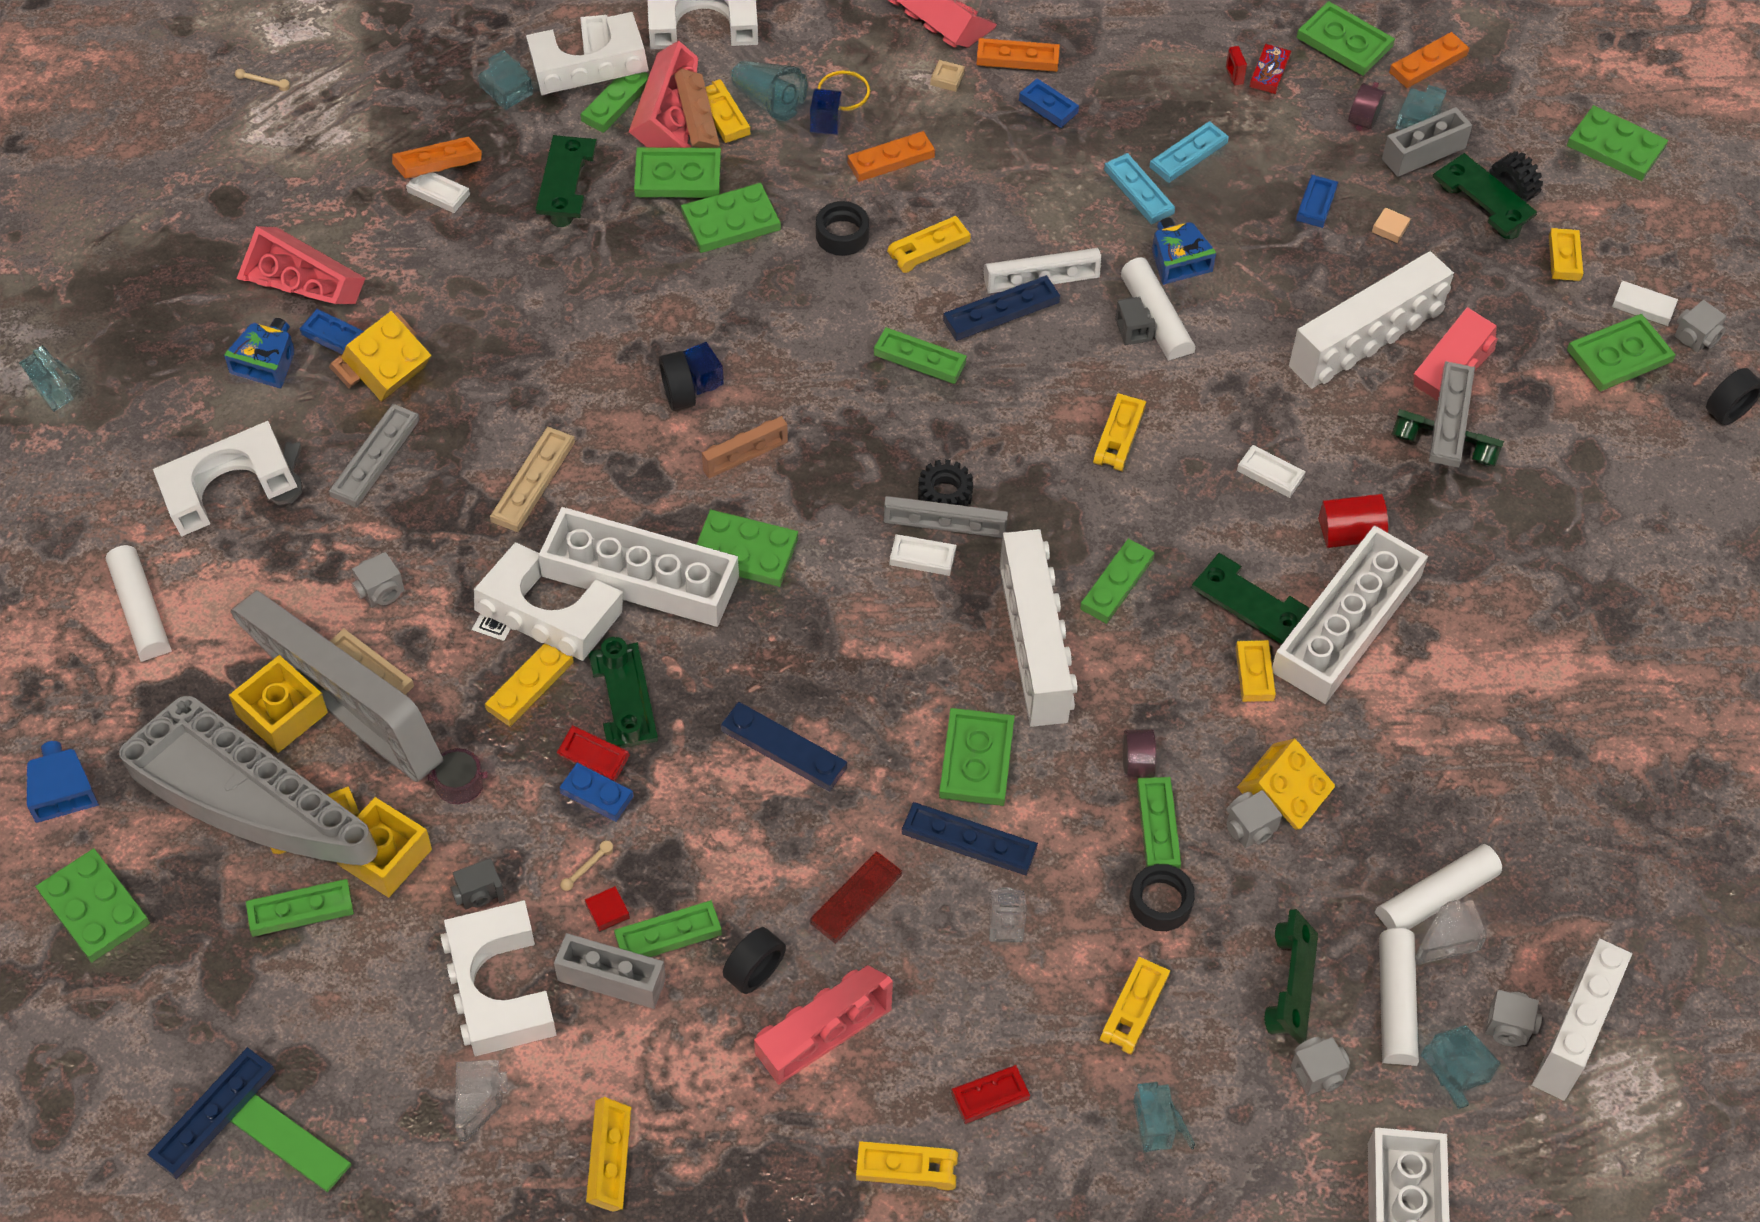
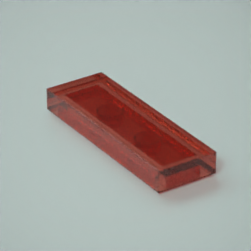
M876 851L810 918V924L836 944L902 876V870Z

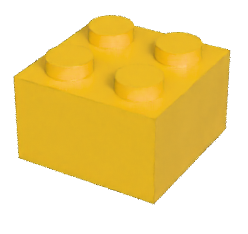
M390 311L348 343L341 358L382 402L424 369L431 354L398 317Z
M280 655L229 694L236 715L277 753L281 752L328 713L322 693Z
M374 797L357 818L368 826L378 849L376 857L365 865H351L337 862V865L389 898L430 853L432 847L427 829Z

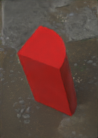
M1383 494L1325 500L1322 502L1318 520L1327 548L1358 545L1374 525L1388 533V516Z

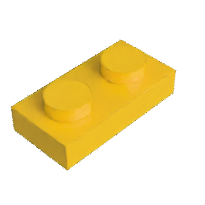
M1551 228L1549 248L1552 279L1581 281L1583 263L1580 230Z
M1269 640L1237 641L1235 649L1242 702L1274 701L1276 693Z

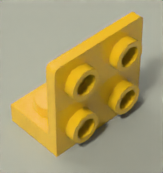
M1294 738L1273 743L1237 788L1242 794L1252 792L1253 795L1263 790L1283 817L1295 830H1298L1306 824L1335 788V784Z

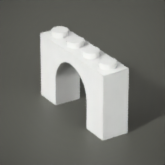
M648 0L650 49H665L677 42L676 26L679 19L687 12L696 9H712L720 12L728 19L731 46L758 45L756 0Z
M633 12L606 17L610 41L601 50L587 55H570L561 51L557 46L553 29L526 35L541 95L649 71L645 49Z
M269 421L153 469L170 517L181 537L210 525L202 503V495L207 485L223 473L232 470H248L255 473L268 499L297 488Z
M515 542L475 587L474 610L484 617H490L505 624L512 630L520 631L534 638L540 643L555 647L565 655L573 656L583 661L621 615L623 591L596 579L581 598L567 608L545 610L535 607L527 602L524 596L542 576L538 557L539 553Z
M525 900L444 920L447 933L440 934L444 953H451L453 963L447 964L451 984L458 983L460 993L453 995L458 1015L465 1014L467 1023L460 1025L464 1045H472L474 1056L557 1036L546 991L510 1000H495L486 997L474 986L479 968L488 959L497 954L535 945Z
M1599 938L1578 976L1568 999V1002L1571 1003L1541 1062L1532 1086L1565 1101L1586 1066L1632 953Z

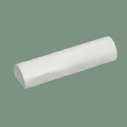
M1098 248L984 264V280L988 294L1002 292L1046 275L1052 284L1100 278L1101 254Z
M1140 257L1126 263L1122 268L1121 277L1132 297H1140L1144 308L1148 307L1151 318L1155 319L1154 337L1167 360L1195 353L1194 342L1147 259Z
M128 545L118 546L110 550L106 555V562L140 661L143 662L172 652L137 550Z
M1482 844L1376 908L1375 914L1387 929L1403 928L1410 930L1499 876L1502 871L1501 861L1490 846Z
M1392 928L1383 931L1379 937L1382 1063L1417 1066L1419 1063L1415 935L1407 929Z

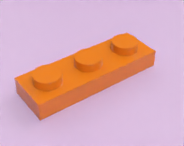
M1450 32L1391 64L1389 73L1402 85L1409 88L1466 57L1469 47L1454 33Z
M979 38L976 65L1058 72L1060 44Z
M922 131L848 155L847 163L858 182L935 158V149L925 132Z
M468 136L392 154V164L405 179L415 178L419 175L481 161L482 151Z

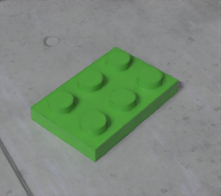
M1330 1L1298 30L1296 37L1362 76L1394 46L1395 38Z
M1593 105L1570 136L1567 146L1642 181L1666 148L1668 140Z
M637 147L635 197L708 198L719 195L721 148Z
M761 183L681 205L682 215L700 253L781 230V222Z
M1643 314L1572 341L1567 348L1569 354L1600 392L1672 363L1676 355Z
M710 509L696 545L738 556L739 577L781 587L798 541V531Z
M950 708L939 798L1004 806L1015 715Z
M95 848L35 886L91 963L150 924L147 916Z

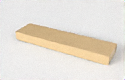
M547 426L490 515L492 523L515 532L520 531L575 444L574 436Z

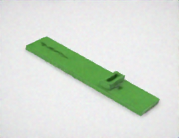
M256 1094L230 1121L327 1193L352 1165Z

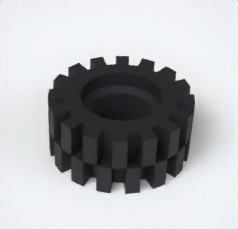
M1514 151L1495 162L1491 166L1492 168L1489 170V173L1527 203L1541 192L1542 189L1540 187L1543 186V181L1539 179L1542 175L1541 172H1536L1538 166L1531 164L1532 159L1530 157L1525 159L1526 154L1522 152L1519 154L1518 151Z
M945 459V464L941 465L940 460L935 461V467L930 463L926 466V471L922 470L920 473L918 500L968 506L972 502V474H968L966 466L960 469L961 463L957 461L954 466L950 465L951 460ZM944 483L951 484L957 488V491L951 494H942L934 490V487Z

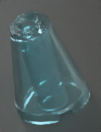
M741 61L732 70L733 85L771 117L779 121H786L797 114V111H795L799 103L803 104L806 99L808 90L807 77L801 73V69L798 67Z

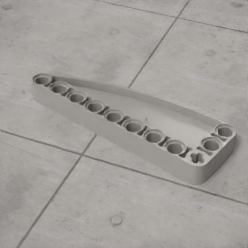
M257 590L231 609V614L236 622L273 659L278 655L282 656L322 693L326 708L332 715L410 779L419 782L444 761L418 707L409 697Z
M183 696L176 699L127 740L119 750L122 762L136 782L172 806L218 829L278 850L344 864L365 865L371 862L377 855V845L368 826L192 696Z

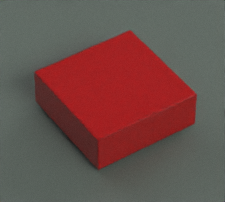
M1239 45L1229 47L1225 66L1234 86L1244 84L1247 63Z
M616 886L585 899V905L599 932L630 919L629 912Z

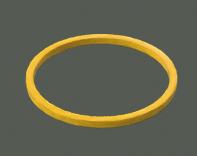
M835 71L823 77L819 82L818 96L826 106L835 110H840V106L828 103L820 92L824 81L832 76L840 74L852 75L862 80L867 87V94L861 102L853 106L841 107V111L853 110L862 106L870 95V86L867 80L860 74L852 71Z

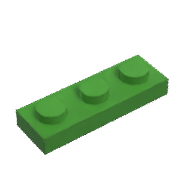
M642 72L614 79L581 113V122L604 133L643 93L649 74Z
M885 327L874 347V356L952 384L956 383L967 360L966 355Z
M1127 539L1081 602L1080 610L1107 624L1154 560L1155 552Z
M1171 777L1138 778L1137 791L1146 867L1154 864H1169L1180 869L1181 858Z
M347 879L246 901L252 937L354 914L350 886Z
M712 900L615 929L614 934L620 949L653 957L721 936L722 929Z

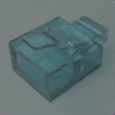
M504 50L488 58L490 68L478 75L480 87L504 110L533 94L531 78L527 75L529 71L521 67L520 62L514 60Z
M1428 85L1425 92L1411 88L1399 112L1395 129L1402 130L1440 114L1447 90Z
M44 345L34 350L32 355L19 362L34 388L53 412L74 399L55 368L58 367L65 375L71 374L78 380L80 377L59 359L52 357Z
M1466 1025L1436 1034L1430 1045L1425 1046L1420 1055L1432 1068L1440 1085L1446 1087L1458 1109L1469 1105L1463 1091L1489 1083L1501 1064Z
M1158 1082L1137 1084L1133 1103L1143 1152L1171 1149L1176 1129L1183 1134L1189 1147L1194 1149L1195 1142L1182 1116L1175 1109L1172 1102L1169 1084L1158 1085Z

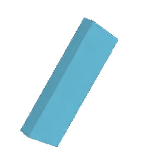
M1209 121L1152 159L1149 168L1166 182L1170 183L1228 143L1229 136Z
M1128 153L1105 163L1104 171L1151 225L1175 213V206Z

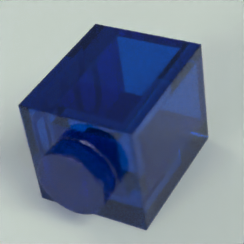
M814 89L810 107V132L838 135L841 120L842 91Z
M707 341L682 351L686 357L697 395L713 391L724 384L723 365Z

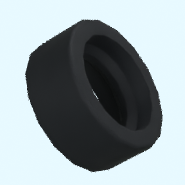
M849 201L829 203L820 209L816 216V240L819 246L828 253L840 256L859 252L869 240V217L866 211L859 205ZM837 221H848L859 227V230L847 236H838L826 230V227Z
M678 351L659 356L662 382L671 410L676 411L695 406L694 385L684 353Z
M1741 368L1733 372L1712 392L1707 400V411L1723 425L1735 422L1749 411L1760 398V379L1748 368Z
M1154 864L1145 867L1136 875L1131 886L1129 905L1132 914L1144 927L1154 931L1167 932L1179 928L1188 920L1195 900L1194 886L1190 878L1181 869L1172 865ZM1154 883H1165L1174 887L1181 895L1182 902L1180 907L1168 913L1150 909L1142 899L1144 888Z
M765 927L755 929L731 952L723 968V977L741 993L748 994L753 992L777 969L786 952V944Z

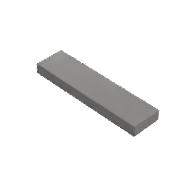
M1445 361L1429 462L1457 468L1460 466L1475 367Z
M392 404L329 490L330 497L357 508L420 421L419 414Z
M890 496L885 497V523L1003 538V533H1006L1008 511Z

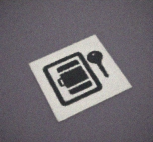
M480 614L472 630L504 641L510 628L505 624Z

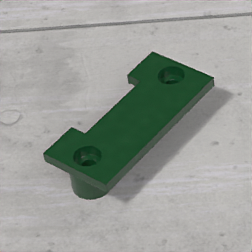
M553 135L535 211L539 215H550V221L556 227H566L572 223L573 218H581L585 199L584 195H576L581 167L585 165L586 160L593 161L597 139Z
M1465 153L1433 174L1432 178L1440 183L1445 191L1453 194L1463 191L1491 213L1492 216L1489 217L1488 223L1505 239L1517 238L1520 235L1522 226L1537 215V211Z
M1399 409L1391 435L1415 442L1419 428L1433 431L1435 421ZM1466 431L1464 441L1476 444L1472 460L1495 467L1504 441L1480 433L1476 434Z
M1219 552L1193 582L1191 588L1275 641L1283 644L1310 608L1290 595L1283 603L1238 575L1242 566Z
M619 637L607 638L602 643L601 649L593 650L589 653L593 678L605 676L614 722L603 723L606 741L620 748L657 742L658 736L638 642L626 644Z
M1290 909L1288 922L1277 923L1275 928V940L1279 949H1292L1287 991L1279 992L1278 1006L1266 1008L1264 1021L1269 1034L1289 1033L1301 1044L1307 1038L1318 933L1297 909Z

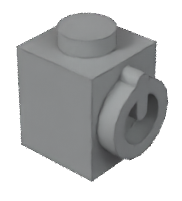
M1703 299L1691 311L1686 309L1677 320L1679 326L1674 336L1697 353L1705 346L1711 349L1719 342L1726 331L1723 324L1727 316Z
M386 552L372 559L364 560L358 566L352 568L355 581L351 583L358 598L360 600L365 598L371 608L378 604L388 605L394 602L401 592L405 591L401 573Z
M1263 790L1254 795L1252 792H1246L1238 796L1226 808L1229 813L1226 823L1230 835L1235 840H1239L1245 848L1254 843L1257 845L1263 844L1270 839L1273 833L1278 830L1282 817L1280 811Z
M1497 990L1490 1004L1485 1034L1493 1036L1497 1043L1504 1046L1517 1047L1526 1045L1532 1033L1537 1035L1541 1026L1542 1014L1537 1013L1539 1000L1529 998L1521 992L1509 993Z
M1313 1037L1296 1047L1291 1068L1307 1096L1323 1089L1326 1092L1333 1091L1344 1083L1350 1061L1344 1048L1338 1047L1333 1037L1326 1040L1324 1037Z

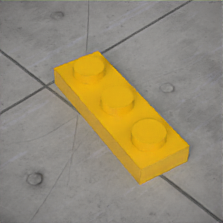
M544 643L485 703L486 710L511 727L574 663L573 656L565 655L555 647Z
M607 1097L595 1100L586 1203L615 1212L623 1209L631 1107Z

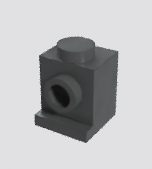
M1129 297L1118 300L1115 320L1124 345L1153 341L1156 322L1154 318H1151L1148 307L1144 308L1141 298Z
M491 858L452 872L456 885L451 886L450 889L457 906L463 904L466 910L472 907L485 906L495 898L498 899L499 903L506 901L503 886Z

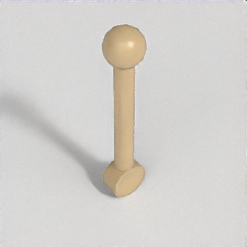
M243 69L235 71L237 79L247 78L278 86L281 91L290 89L289 81L286 79L277 81L246 73Z
M603 841L600 844V850L570 878H564L561 881L560 887L562 890L570 891L573 888V883L603 855L612 854L613 844L610 841Z

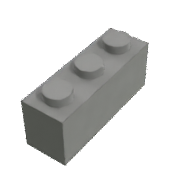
M1457 107L1388 135L1382 160L1399 177L1465 149L1472 124Z
M568 933L564 937L554 962L557 981L652 1009L656 1007L666 980L664 961Z

